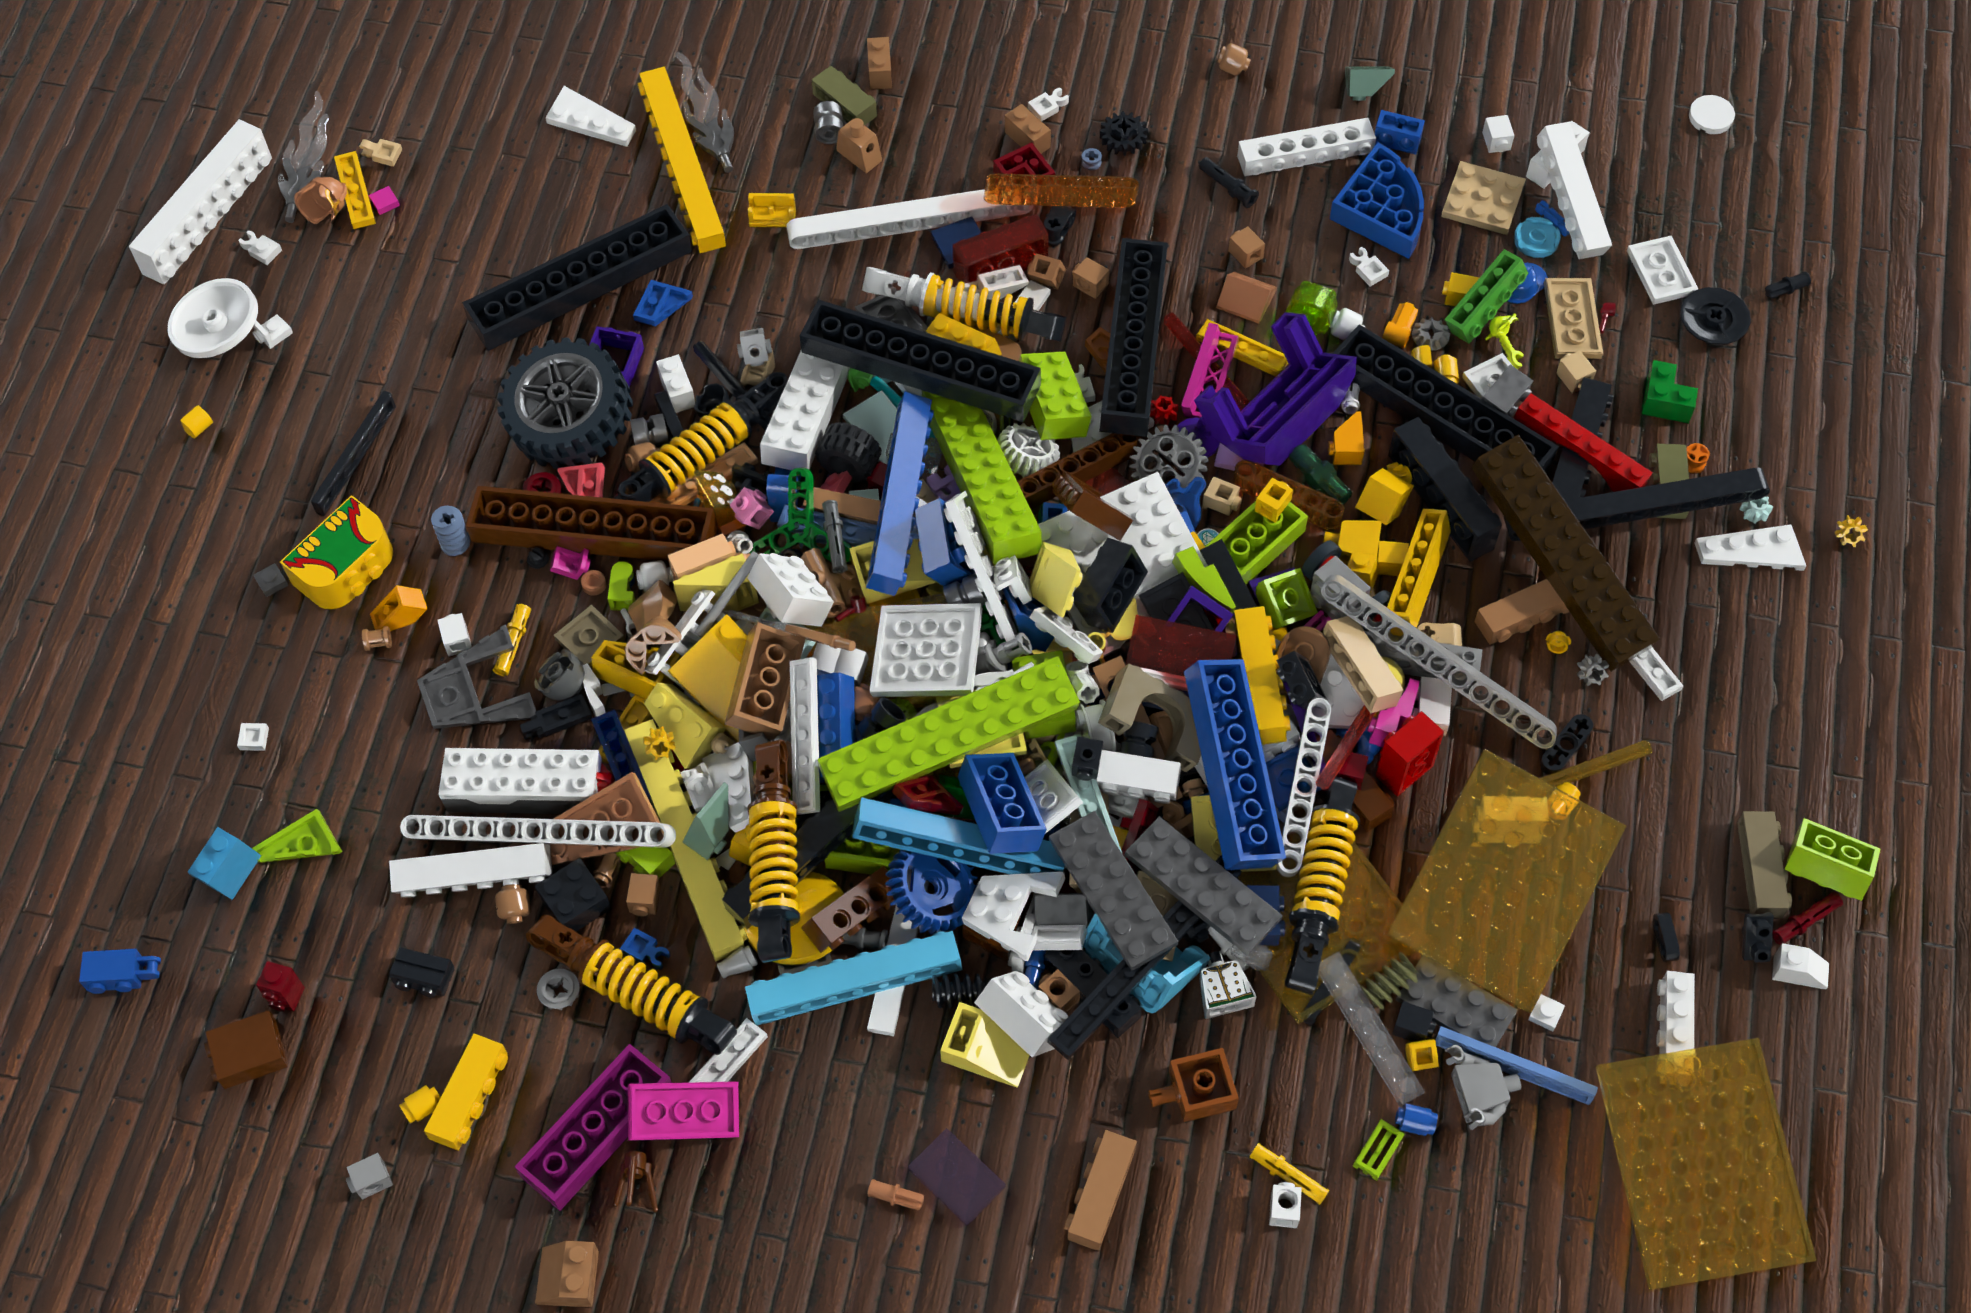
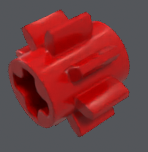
M1160 395L1156 401L1151 400L1150 417H1154L1155 424L1159 423L1168 426L1171 420L1176 421L1178 404H1173L1172 397Z

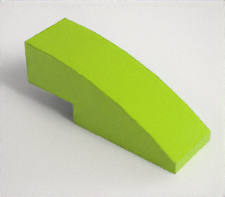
M1194 546L1176 553L1172 564L1178 574L1183 572L1190 586L1195 587L1233 614L1236 605L1214 564L1204 567Z

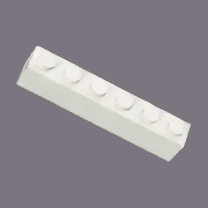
M1570 122L1545 126L1537 135V144L1543 153L1544 165L1549 171L1551 186L1556 192L1559 209L1563 212L1565 227L1570 233L1573 250L1577 253L1578 259L1604 255L1612 246L1571 124Z
M545 843L389 861L391 892L400 894L401 898L417 896L416 892L426 891V895L441 894L442 889L452 888V892L467 891L468 886L477 885V889L493 888V883L503 882V886L519 884V880L529 879V883H539L545 880V877L552 875L550 845Z

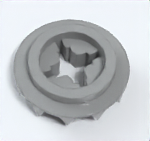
M1433 317L1429 320L1422 318L1419 323H1415L1412 331L1414 342L1418 346L1429 345L1430 350L1443 348L1448 343L1450 337L1448 326L1443 325L1442 320L1435 321ZM1430 329L1434 332L1432 339H1430L1428 332Z
M553 969L545 973L539 980L537 995L540 1002L550 1010L559 1009L562 1011L564 1007L572 1006L575 999L579 998L580 984L577 977L571 971ZM563 982V989L566 992L559 993L555 997V992L551 988H558Z

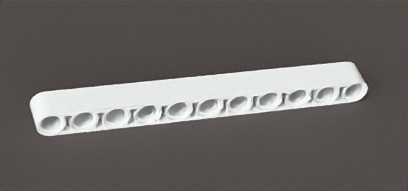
M1016 184L795 218L787 223L786 228L790 246L794 249H804L939 228L971 216L975 222L1023 215L1033 209V203L1029 187L1025 184Z
M409 815L402 820L400 825L401 832L405 837L420 840L665 848L671 846L676 839V831L671 825L657 822ZM418 822L419 830L416 833L414 827L415 824ZM442 822L443 830L439 834L438 826ZM466 823L467 831L463 835L462 826ZM488 824L491 825V833L489 835L486 834ZM514 824L516 831L515 834L511 836L510 828ZM539 825L540 833L535 837L534 829ZM561 826H563L565 830L562 838H560L558 834V831ZM585 827H588L589 835L584 839L583 830ZM612 827L614 836L609 840L607 833ZM635 828H637L639 831V836L634 841L632 838V832ZM662 828L664 837L659 842L657 832Z

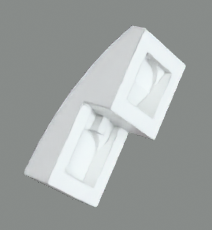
M586 663L583 665L585 672L584 688L593 714L597 721H600L607 717L604 706L598 698L599 695L603 694L600 681Z

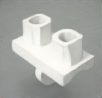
M704 762L693 769L680 772L696 812H699L716 792Z

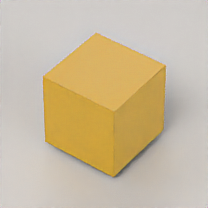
M1382 468L1369 477L1355 508L1388 525L1399 517L1414 485Z

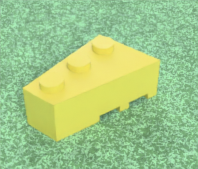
M657 682L644 702L658 727L664 726L667 734L673 732L674 739L672 741L675 742L676 747L673 751L684 769H693L702 763V758L708 756L712 751L711 742L718 733H724L726 727L673 684Z

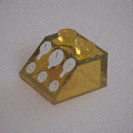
M703 470L694 471L699 499L704 507L714 509L718 522L717 530L719 532V527L736 520L734 516L736 513L730 507V504L736 498L735 486L731 480H726L723 473Z

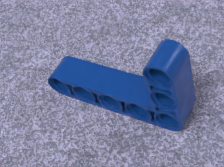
M775 467V474H768L767 500L768 505L774 511L770 516L771 522H778L784 505H788V477L792 470ZM801 474L796 476V481L801 482ZM799 497L796 499V502H795L796 507H798V499H799Z

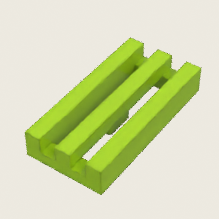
M1381 1119L1355 1160L1353 1167L1356 1169L1360 1168L1364 1174L1373 1176L1372 1179L1377 1181L1405 1133ZM1382 1128L1386 1129V1134L1368 1163H1363V1159ZM1391 1135H1396L1397 1137L1376 1170L1373 1169L1372 1166Z

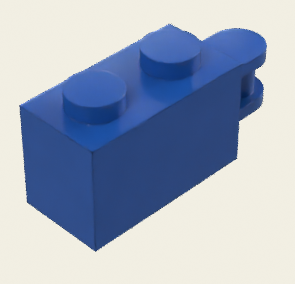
M137 949L83 952L79 982L88 992L93 994H101L105 990L129 992L132 989L141 988L142 980L159 978L160 972L157 971V967L161 964V958L157 956H142Z

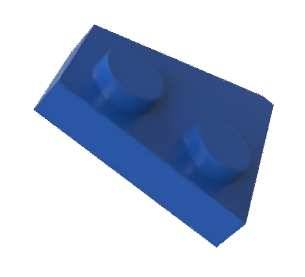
M650 280L633 314L634 321L656 327L689 302L693 297L692 291Z

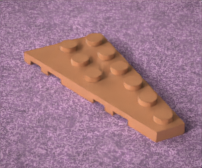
M633 772L554 818L563 820L660 823L636 773ZM563 826L558 831L560 838L563 837L565 832ZM540 827L534 830L535 837L539 835ZM585 827L583 830L584 839L589 835L588 827ZM612 827L607 833L609 840L614 836ZM635 828L632 832V838L634 841L639 836V831L637 828ZM662 828L657 832L659 842L664 837ZM512 843L507 847L539 843ZM549 844L552 866L572 862L578 858L582 860L640 848L631 846Z

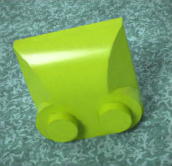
M1301 568L1263 580L1256 587V596L1260 607L1264 606L1266 616L1271 615L1272 628L1278 629L1318 613Z

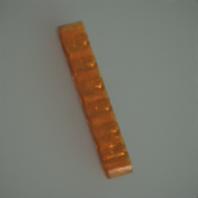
M990 174L986 178L983 199L987 203L995 205L1132 207L1136 203L1139 182L1132 177Z

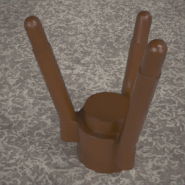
M632 1151L625 1154L624 1164H621L620 1177L613 1201L614 1207H617L626 1177L628 1178L626 1205L630 1206L632 1204L634 1179H641L643 1174H645L653 1212L658 1211L651 1175V1163H646L645 1153Z

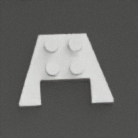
M1331 654L1320 684L1331 706L1328 728L1359 729L1366 706ZM1287 704L1285 712L1289 715L1295 727H1299L1292 705ZM1314 707L1312 714L1316 717H1323L1325 711L1322 708Z
M1064 872L982 876L962 916L964 925L988 939L992 938L1000 943L1004 949L1012 950L1019 955V958L1028 961L1037 942L1034 935L1013 930L1030 893L1035 892L1057 897L1065 881Z

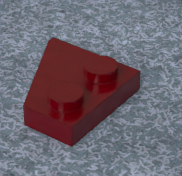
M932 775L897 783L892 790V793L900 802L909 809L959 815L964 807Z

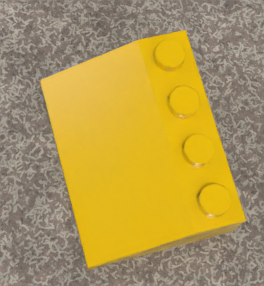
M726 614L668 672L713 718L726 727L725 731L736 742H739V729L725 725V720L748 635Z

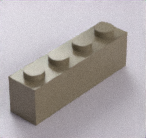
M1743 811L1737 826L1750 914L1759 915L1771 912L1774 918H1783L1792 906V897L1790 893H1787L1786 888L1788 872L1783 869L1784 847L1779 842L1781 833L1780 822L1776 821L1775 812Z

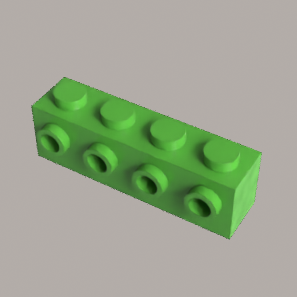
M1505 249L1499 254L1445 318V322L1453 335L1470 344L1481 333L1482 328L1487 322L1494 318L1497 310L1504 302L1510 299L1513 291L1525 281L1529 274L1520 257Z

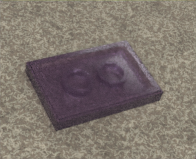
M947 1128L908 1166V1170L966 1226L1006 1187V1184Z

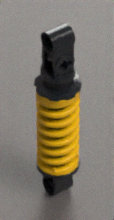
M774 372L758 385L749 389L747 393L738 396L735 402L724 399L720 402L721 404L710 411L709 416L701 417L699 423H693L689 430H684L680 433L679 437L672 438L669 444L661 446L659 452H653L647 458L641 459L638 463L640 471L619 485L621 499L650 502L658 495L667 499L678 489L676 484H685V476L688 478L695 477V469L703 471L706 466L705 462L709 464L714 463L715 455L723 456L725 448L733 449L735 444L738 445L743 440L751 437V426L760 423L762 418L768 416L776 409L787 384V376L782 372Z
M1333 775L1330 776L1326 785L1324 804L1312 808L1311 830L1308 831V842L1305 845V855L1302 861L1303 867L1299 872L1300 880L1297 883V893L1293 900L1295 905L1292 907L1288 917L1290 924L1295 929L1291 935L1294 947L1285 979V987L1309 995L1314 993L1317 986L1322 951L1329 944L1328 935L1337 932L1339 928L1340 911L1337 907L1343 902L1340 894L1345 891L1343 881L1348 877L1345 869L1350 866L1348 856L1353 852V848L1350 845L1355 841L1353 832L1360 825L1359 816L1351 811L1357 791V783Z

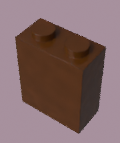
M269 1010L206 1031L208 1042L204 1043L208 1058L212 1057L213 1061L210 1072L214 1082L218 1081L224 1089L288 1067L277 1022Z

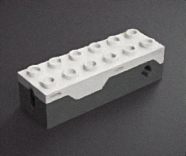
M445 748L438 795L447 812L562 814L613 784L614 776L604 766L599 750Z

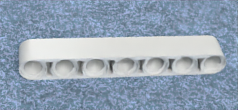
M1323 698L1313 699L1309 703L1305 714L1282 832L1286 858H1292L1296 862V867L1288 870L1283 866L1282 861L1279 862L1277 870L1284 877L1295 876L1303 861L1331 715V706ZM1320 707L1325 711V715L1323 717H1316L1312 714V709ZM1309 732L1318 733L1320 741H1309L1307 734ZM1304 757H1311L1315 760L1316 765L1312 768L1305 767L1302 759ZM1299 782H1306L1310 785L1311 791L1302 793L1298 790L1297 784ZM1301 807L1305 810L1306 816L1304 818H1296L1292 813V809ZM1291 832L1298 833L1301 837V842L1292 844L1288 841L1287 835Z

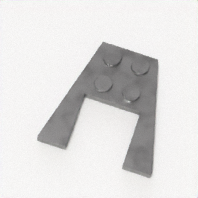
M506 624L501 626L500 630L492 635H487L479 640L478 644L467 651L464 650L450 662L443 663L417 680L434 729L526 720L536 715V709L530 692L481 709L467 668L469 665L515 650Z

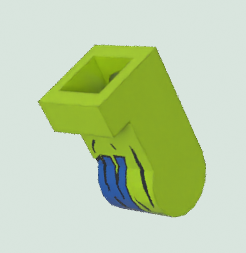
M620 561L612 566L608 592L610 610L625 608L628 611L629 606L636 601L634 592L631 591V587L635 583L633 568L628 562Z

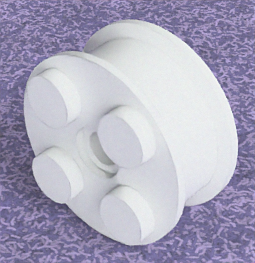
M1104 699L1100 700L1099 704L1088 707L1079 704L1078 710H1076L1077 716H1075L1076 730L1081 731L1083 738L1103 741V750L1116 752L1114 732L1098 723L1106 703Z

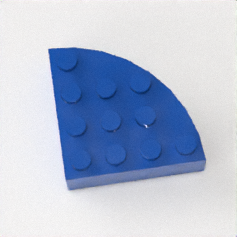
M1378 142L1332 202L1330 220L1409 259L1417 246L1423 222L1424 198L1421 186L1413 171L1400 161L1401 158Z

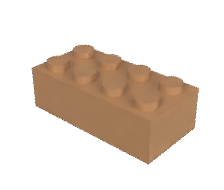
M757 622L748 632L725 725L751 734L763 732L766 738L772 741L782 732L790 702V661L801 659L805 643L804 638Z

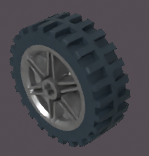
M567 337L562 338L560 343H555L553 339L546 341L547 346L542 348L536 345L531 348L533 351L528 356L522 354L518 358L520 363L516 367L510 366L507 370L510 374L509 378L502 379L500 385L504 392L498 393L497 397L501 404L500 407H497L498 414L502 418L501 423L519 450L523 451L525 456L531 461L535 458L541 466L546 467L547 463H550L553 469H558L563 464H567L568 467L577 466L576 463L582 461L585 465L592 463V457L599 455L600 458L606 454L604 450L609 445L615 447L618 443L616 439L618 434L624 435L627 430L624 422L625 420H631L632 414L628 407L633 406L632 398L629 395L631 392L629 385L610 354L606 350L601 351L600 347L593 342L588 346L584 339L577 338L575 343L571 342L570 338ZM555 421L560 423L559 425H553Z

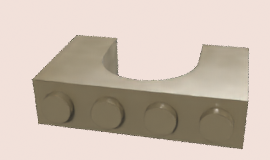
M1128 663L1117 672L1098 723L1121 735L1132 727L1140 703L1149 702L1158 705L1168 714L1173 725V737L1164 760L1179 762L1181 770L1184 772L1189 771L1199 763L1201 757L1189 697L1184 692L1166 685L1161 679L1154 678L1143 672L1140 667Z

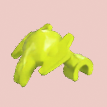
M1515 313L1494 317L1489 324L1490 334L1485 340L1487 341L1492 337L1499 338L1507 359L1516 369L1522 367V364L1518 360L1524 354L1520 351H1515L1506 336L1510 324L1517 321L1518 318Z

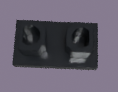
M745 463L742 466L735 464L732 467L731 487L739 489L740 492L744 487L753 491L757 489L767 497L768 474L774 473L769 471L763 474L757 473L756 468L749 463Z
M1771 912L1759 915L1750 913L1744 915V926L1742 927V958L1744 961L1754 960L1756 963L1771 961L1774 918Z

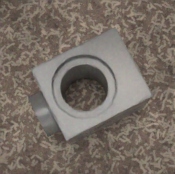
M378 1153L347 1167L350 1177L346 1178L348 1187L352 1194L357 1192L362 1200L393 1185L386 1165Z

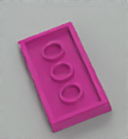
M738 1082L628 1084V1140L739 1137Z

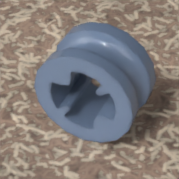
M1094 148L1086 149L1082 153V166L1087 170L1098 169L1102 164L1101 152Z

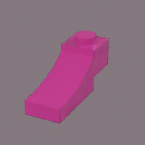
M1410 678L1397 706L1381 710L1377 718H1371L1367 729L1368 732H1371L1368 743L1383 748L1385 737L1391 731L1397 732L1402 728L1403 722L1412 714L1420 681Z

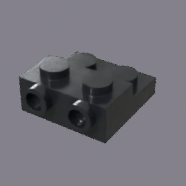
M1294 650L1277 659L1279 665L1277 669L1278 675L1283 682H1287L1290 691L1287 693L1294 705L1297 704L1301 708L1306 709L1313 699L1323 698L1327 700L1306 657Z

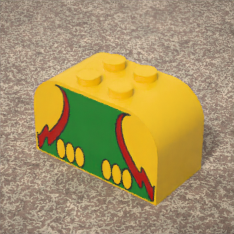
M351 495L285 556L280 563L291 584L312 602L325 609H337L347 605L356 596L361 595L370 582L381 576L383 570L392 560L393 547L380 518Z

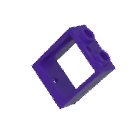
M597 326L591 342L597 344L601 351L604 345L631 351L624 372L621 371L630 387L644 350L641 335L631 331L624 332L610 327Z
M1190 586L1156 635L1160 639L1158 644L1168 651L1174 648L1181 653L1179 658L1191 666L1193 662L1203 660L1234 614L1195 587ZM1190 599L1221 620L1197 655L1166 634Z

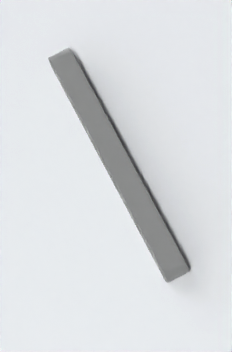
M1330 575L1326 578L1321 588V594L1327 602L1537 747L1547 749L1554 745L1557 728L1551 720L1342 576ZM1332 583L1338 585L1340 588V592H1330L1328 590V584ZM1356 598L1361 602V606L1354 608L1349 604L1348 600ZM1371 613H1378L1381 615L1382 621L1374 622L1370 619L1369 615ZM1398 627L1404 634L1396 637L1391 633L1390 629ZM1420 642L1424 645L1425 649L1416 651L1412 648L1411 644ZM1440 656L1446 663L1438 666L1432 659ZM1462 671L1466 674L1467 678L1458 680L1454 677V673ZM1484 686L1488 692L1480 695L1474 688ZM1504 700L1509 704V707L1500 709L1496 706V702ZM1526 715L1531 721L1522 724L1517 720V717ZM1541 730H1548L1550 731L1552 736H1550L1549 738H1542L1539 736L1538 732Z

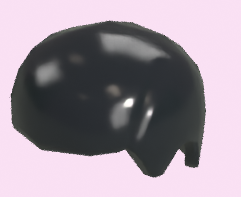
M717 383L704 386L702 395H696L694 409L699 417L709 416L710 411L721 404L720 402L724 399L730 401L724 386Z

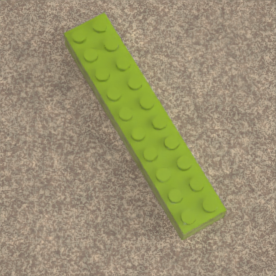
M922 391V397L932 399L930 409L934 410V414L929 425L960 492L965 490L968 497L964 498L967 507L970 506L975 514L986 549L993 564L995 565L999 560L1006 557L1011 558L1014 555L1017 559L1038 555L1042 545V532L983 410Z
M1056 656L818 758V766L838 812L859 804L861 797L871 799L893 789L897 783L922 777L963 759L965 755L975 754L1077 710L1080 701L1059 656Z

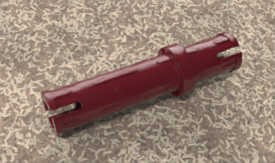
M1833 891L1799 915H1792L1788 918V922L1773 930V940L1778 945H1781L1796 935H1803L1807 932L1808 927L1823 919L1838 907L1843 906L1842 898Z

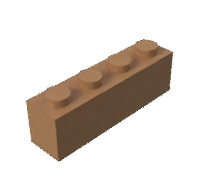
M1545 579L1478 609L1474 622L1489 645L1495 642L1502 643L1515 633H1524L1540 622L1547 623L1555 615L1569 613V610L1548 579Z
M1105 1130L1103 1138H1097L1093 1148V1153L1096 1154L1094 1163L1088 1162L1083 1178L1087 1179L1084 1189L1079 1187L1074 1200V1204L1078 1205L1075 1214L1069 1213L1064 1229L1068 1230L1067 1240L1097 1251L1100 1250L1136 1151V1140Z

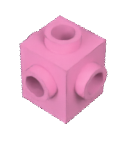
M744 487L730 504V507L736 513L734 516L739 522L758 530L774 512L766 502L767 497L757 489L753 491Z

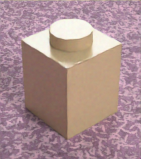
M1578 351L1573 354H1566L1560 359L1556 374L1573 394L1580 390L1584 377L1594 379L1596 370L1583 353Z

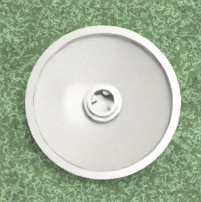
M221 278L205 282L184 295L174 307L168 321L169 338L181 353L189 357L208 358L222 354L240 343L252 329L258 314L257 299L247 285L235 279Z

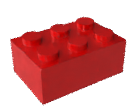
M1423 711L1415 717L1413 715L1409 716L1403 722L1401 729L1397 732L1391 731L1383 740L1384 747L1380 752L1381 758L1377 763L1376 777L1398 797L1434 766L1444 731Z

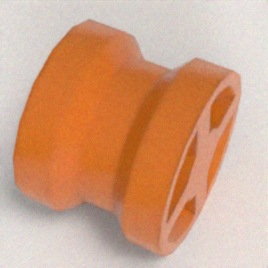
M1693 443L1687 447L1688 472L1700 473L1706 466L1710 452L1703 444Z

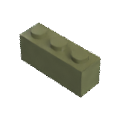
M829 66L812 79L813 95L822 102L833 101L838 103L842 108L843 119L847 123L852 119L859 118L866 125L877 117V103L875 99L863 92L856 83L848 80L843 72Z
M1657 443L1654 453L1649 455V467H1653L1650 479L1651 486L1689 479L1686 445ZM1689 512L1665 515L1656 518L1686 519Z

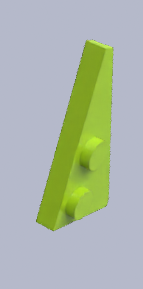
M315 809L252 848L262 855L257 860V863L334 855L342 852L318 809Z

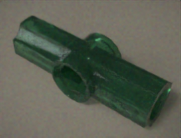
M1300 444L1290 454L1289 460L1304 474L1309 487L1314 491L1320 490L1335 507H1342L1352 497L1353 492L1337 477L1333 465L1327 460L1321 461L1306 444Z

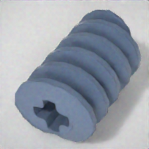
M441 506L436 509L432 514L431 522L441 550L449 556L461 555L468 549L471 541L462 513L453 506Z

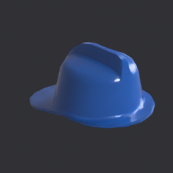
M1528 262L1524 263L1529 274L1525 281L1513 291L1508 302L1515 304L1525 303L1544 288L1545 278L1548 277L1540 266Z

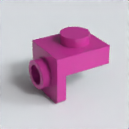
M557 546L553 553L550 571L578 580L582 573H586L589 569L591 559L588 558L589 550L584 548L581 553H577Z

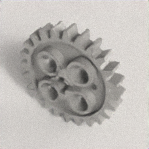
M1164 425L1162 432L1155 427L1154 435L1148 432V439L1146 441L1141 438L1139 439L1142 444L1141 447H1133L1137 455L1130 456L1131 460L1135 462V464L1130 465V469L1136 471L1131 475L1134 480H1140L1156 472L1159 473L1164 484L1168 476H1175L1180 481L1182 488L1187 487L1196 477H1202L1205 480L1201 472L1208 471L1207 467L1203 465L1208 462V458L1202 455L1207 451L1205 447H1200L1202 445L1200 438L1195 440V433L1191 432L1188 434V430L1185 427L1180 432L1177 425L1173 426L1172 431L1169 430L1167 425ZM1166 444H1173L1171 450L1163 451V447ZM1153 451L1159 452L1168 462H1173L1178 470L1185 473V476H1180L1171 466L1165 465L1160 457L1153 454ZM1184 458H1191L1188 465H1180ZM1156 461L1157 466L1152 470H1148V464Z

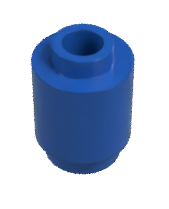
M1404 1103L1403 1108L1398 1107L1395 1124H1399V1130L1422 1136L1427 1134L1433 1135L1437 1125L1438 1114L1433 1113L1428 1108Z

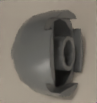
M567 649L564 650L565 653L563 654L556 652L550 656L538 671L541 674L539 681L536 678L534 681L535 688L552 700L559 701L576 696L583 687L585 675L583 664Z

